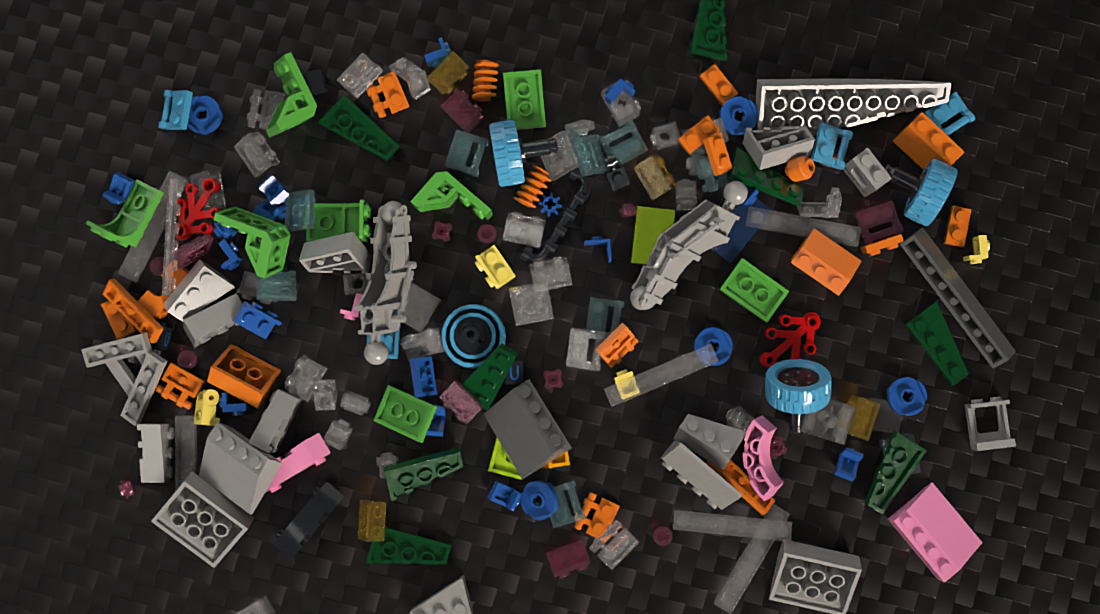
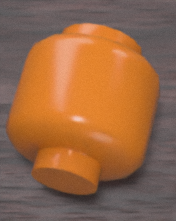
M806 155L794 157L785 166L786 176L794 182L810 179L815 172L813 160Z

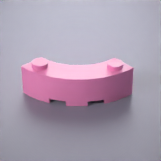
M762 415L753 419L746 432L743 463L751 479L752 487L766 501L774 496L784 481L776 473L770 458V443L777 428Z
M320 433L306 439L284 454V459L282 456L276 458L282 462V465L266 492L270 490L273 493L282 488L281 484L313 464L318 466L326 461L325 457L331 452Z

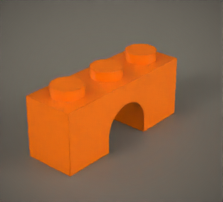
M173 261L161 274L168 283L167 292L162 296H158L155 292L147 290L137 302L156 321L162 320L168 314L163 305L189 271L180 263Z

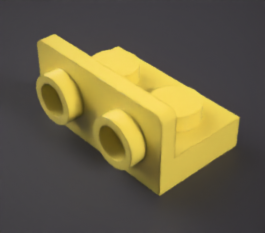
M495 245L480 255L475 256L477 261L474 263L480 272L484 270L488 275L485 279L491 288L495 286L496 289H499L516 277Z

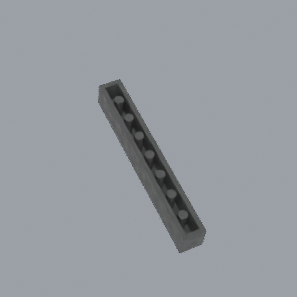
M922 227L908 236L900 244L990 366L995 368L1008 361L1015 353V349Z

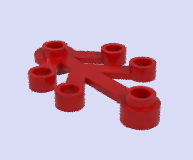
M206 178L203 181L202 188L204 192L197 203L195 195L198 194L199 187L197 184L191 183L185 187L188 200L180 198L176 201L179 223L174 226L173 234L179 240L186 241L190 238L191 234L212 233L213 226L211 223L203 222L199 226H192V224L198 219H214L215 211H222L221 208L217 207L202 211L211 195L220 190L221 185L217 179ZM188 209V210H189V215H188V217H187V219H186L185 210Z
M808 312L803 317L781 315L779 323L782 326L787 327L791 324L801 326L795 331L776 330L772 327L767 328L765 336L768 339H775L776 337L787 339L771 353L764 352L760 356V363L762 366L770 368L776 364L777 358L791 345L792 354L790 359H801V336L805 332L806 344L803 347V351L806 354L813 355L816 352L814 332L821 324L819 315L814 312ZM785 317L788 318V322L786 324L783 323V319ZM813 318L814 324L810 325L809 320ZM770 330L774 331V335L772 337L769 336ZM811 345L812 351L808 352L807 348ZM769 357L772 358V362L770 364L767 363V358Z

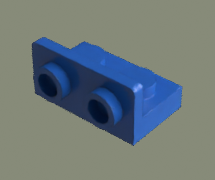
M244 301L232 320L264 339L268 337L275 324L279 326L282 324L277 319V314L270 310L267 313L262 311L263 307L254 301L252 304Z
M432 356L409 359L415 398L437 395Z

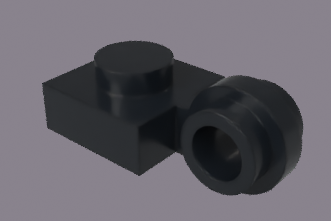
M606 155L603 161L607 169L611 168V170L606 172L605 175L611 190L614 192L630 184V181L622 165L616 168L618 161L615 155Z

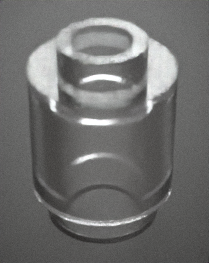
M345 392L340 406L344 407L346 411L362 416L368 412L371 402H368V397L354 392Z

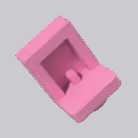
M356 293L352 311L340 309V313L344 314V318L354 321L356 317L360 318V311H355V305L363 296L362 294Z

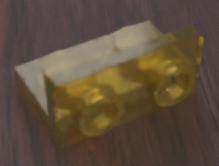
M451 51L426 79L441 95L445 93L448 95L455 88L453 84L458 79L461 81L468 74L466 70L469 66L454 51Z
M658 155L650 156L633 167L652 200L676 188L673 175L667 172L665 161Z
M851 396L847 402L845 417L841 421L840 432L869 441L880 404L862 397Z
M360 500L358 539L365 542L384 541L386 502Z

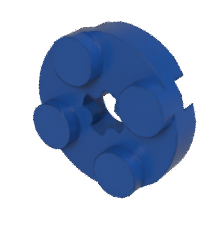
M209 96L193 97L187 127L203 135L215 131L223 119L220 105ZM200 111H207L205 119H199Z
M742 97L729 99L719 111L721 126L731 135H744L745 129H753L758 119V110L751 100ZM736 111H738V113H743V116L741 117L742 121H739L738 119L735 120L734 116L736 115Z
M707 328L701 331L694 340V353L698 360L705 365H721L731 355L733 348L732 340L728 333L721 329ZM711 341L714 344H718V347H716V352H713V350L709 351L708 347L710 346L709 343Z
M910 377L895 380L886 391L888 404L898 415L912 416L919 413L924 408L925 401L927 400V392L924 385ZM904 392L911 394L908 402L903 400Z
M536 480L525 486L524 492L521 493L520 502L526 514H529L535 520H544L558 510V497L552 483ZM538 495L542 498L541 505L540 502H536Z

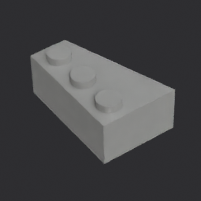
M806 126L782 127L781 130H770V127H764L763 130L746 128L743 145L759 170L786 163L794 157L811 155L815 139Z
M350 232L304 243L299 261L308 272L333 273V270H344V273H351V270L367 274L372 255L356 234Z
M237 293L183 320V328L194 348L207 342L212 337L226 332L231 326H238V324L232 321L242 306Z
M282 389L274 391L269 400L270 404L263 412L261 421L248 443L268 453L277 452L302 398Z
M688 414L678 428L674 439L724 470L747 431Z
M137 424V430H141L142 441H138V448H142V458L139 459L141 482H170V478L173 477L171 459L174 456V448L171 447L175 434L172 424Z
M464 575L413 607L410 614H473Z

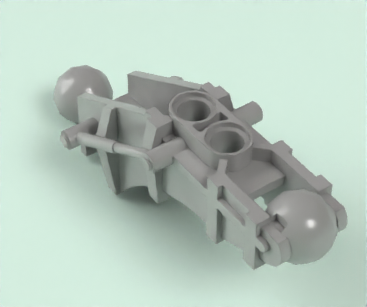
M732 181L725 186L723 192L725 202L722 208L708 200H704L658 236V242L654 244V249L647 265H643L640 275L632 286L633 291L631 292L630 300L633 307L639 310H646L652 308L656 303L661 305L663 301L661 298L672 288H676V280L692 260L699 262L701 258L699 255L706 250L728 243L730 238L727 236L734 222L740 219L732 211L735 205L742 204L748 196L747 187L742 182Z
M390 201L381 206L377 217H373V223H376L373 238H370L371 244L374 247L372 271L366 274V279H369L363 296L355 305V311H360L361 330H358V334L370 335V343L364 349V356L373 365H380L388 358L389 351L384 342H381V335L398 331L400 323H405L407 320L406 315H404V309L407 306V296L414 276V270L411 269H416L417 267L415 261H409L408 242L412 241L409 224L411 216L407 215V207L396 201Z

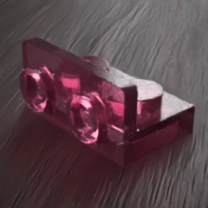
M456 88L453 90L454 93L440 107L468 134L483 120V115L481 114L483 111L476 103L472 105L468 101L470 98L463 90L459 91Z
M207 233L202 237L194 238L169 253L168 258L179 269H182L210 251L213 237Z
M457 380L439 396L442 399L443 405L448 409L451 408L456 418L465 424L469 423L483 408Z
M582 539L546 552L554 577H566L570 575L569 571L575 569L577 571L584 570L591 563Z

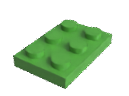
M541 70L503 73L507 121L514 120L517 130L546 127Z
M741 258L719 289L765 323L769 321L789 292L743 258Z
M388 385L373 421L417 442L423 443L437 406Z

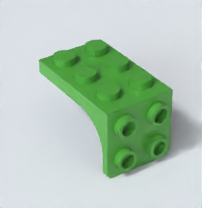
M136 179L118 216L112 222L98 225L87 221L86 224L91 226L90 231L101 235V237L107 240H113L126 248L128 245L136 248L164 192Z
M365 200L351 204L307 203L306 242L354 232L362 243H368L369 238L372 237V227L369 226V219H372V207H369Z

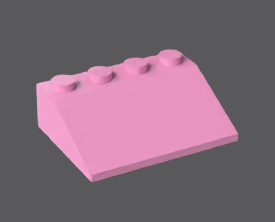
M933 482L928 484L888 518L890 523L933 575L944 583L963 567L982 544V541Z

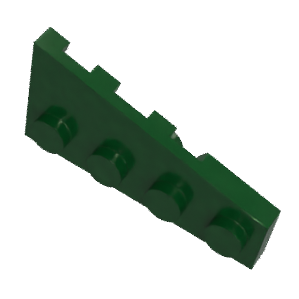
M725 0L699 1L690 53L727 61L726 21L724 17Z
M345 95L318 122L386 161L400 148Z
M738 147L735 149L730 179L740 181L747 186L796 206L801 204L804 188L770 167L759 170L748 153Z
M937 301L905 324L951 386H954L969 375Z
M501 343L466 378L454 393L488 411L518 352Z
M894 430L865 503L883 514L927 450Z
M455 448L383 467L391 502L398 499L397 496L400 494H408L414 491L413 488L421 484L425 486L438 476L441 478L462 468L463 463L460 449Z
M376 525L366 563L447 564L452 544Z

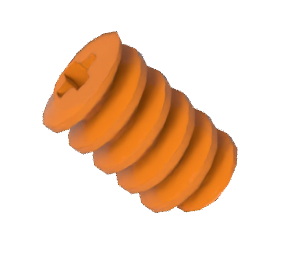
M476 60L475 69L477 71L474 72L476 79L473 80V84L476 86L473 87L475 94L472 95V99L490 102L492 101L490 98L496 96L491 90L497 89V86L492 85V82H497V79L492 77V75L498 74V71L493 70V68L498 67L499 64L490 60Z
M532 165L534 171L528 172L531 178H525L527 185L521 184L520 187L523 191H517V195L520 198L514 197V199L527 207L536 208L533 201H540L537 194L543 195L544 193L541 191V188H548L544 182H551L552 180L548 177L549 174L545 170Z

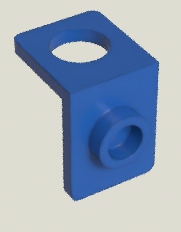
M602 236L591 237V240L584 241V246L607 244L608 263H611L610 239H603Z

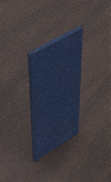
M756 199L751 205L739 204L732 213L739 216L740 219L734 222L727 236L730 238L728 243L711 249L731 264L773 210L759 199Z

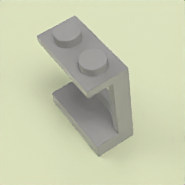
M866 148L845 164L843 169L864 197L873 193L892 179L869 148Z
M1002 396L991 397L988 402H983V399L971 400V404H965L971 450L982 451L1016 446L1015 439L1010 437L1006 404H1010L1009 400H1002ZM995 406L999 426L998 431L978 433L975 408Z

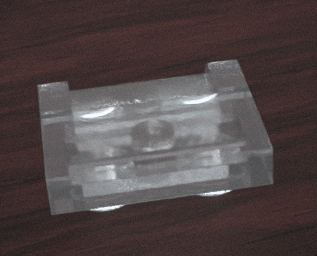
M571 328L566 366L600 371V355L595 349L603 342L606 333L603 331ZM592 338L595 339L592 362H586L589 339Z

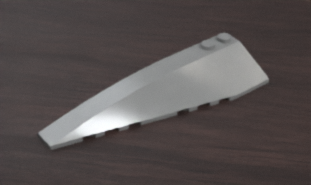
M757 79L756 107L758 119L756 121V130H763L764 127H770V130H781L782 127L806 126L812 136L817 135L819 124L822 122L837 128L851 127L875 121L881 117H891L897 113H907L917 108H927L949 101L951 83L887 79Z

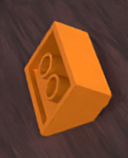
M923 112L919 113L893 140L923 170L932 159H937L951 166L964 153Z
M813 228L791 258L793 265L838 296L850 282L862 260L815 228Z
M230 344L211 366L207 382L258 409L268 397L281 370Z

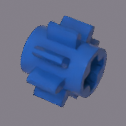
M553 193L550 194V197L542 195L544 201L538 202V205L543 206L540 213L546 212L548 217H550L551 213L558 215L557 208H562V205L557 204L560 197L555 199ZM549 201H553V205L556 206H552L551 209H548V206L545 204H548Z
M217 221L214 223L216 228L213 232L220 239L224 237V239L228 240L237 233V230L233 227H224Z

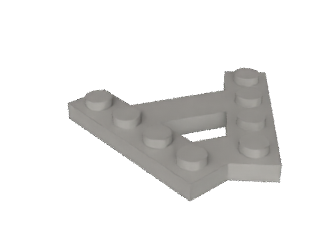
M147 332L81 349L87 368L105 363L129 396L120 416L134 426L140 424L167 364L165 359L152 351ZM136 356L142 364L137 378H135L123 361L124 358Z

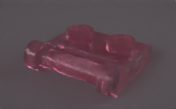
M893 201L854 213L866 245L873 243L874 240L892 234L899 235L904 232ZM890 221L893 225L871 234L868 230Z

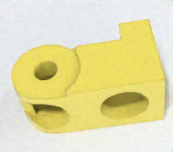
M202 390L198 393L194 424L215 426L216 422H220V418H215L216 404L219 402V394L216 390Z

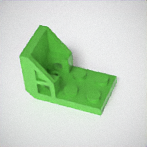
M291 52L283 55L274 63V71L281 78L283 89L289 97L276 106L266 130L269 138L307 121L314 116L317 104Z
M436 172L411 200L412 205L419 212L449 208L459 198L466 207L472 206V210L480 219L486 218L489 220L493 215L492 210L448 172Z
M238 207L228 208L215 213L214 221L220 222L224 227H233L238 229L240 233L248 234L245 249L257 276L265 279L283 271L291 237L286 225ZM257 237L260 238V241H259V242H260L261 244H259V243L257 242Z

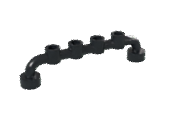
M577 164L568 177L573 181L576 178L580 180L581 185L545 243L542 251L539 254H533L531 247L528 245L525 247L519 257L524 262L527 259L538 262L545 259L549 252L552 254L555 252L559 245L555 243L559 236L563 238L568 230L565 225L568 220L573 221L578 213L575 210L577 205H583L588 197L585 194L588 188V180L581 172L582 168Z

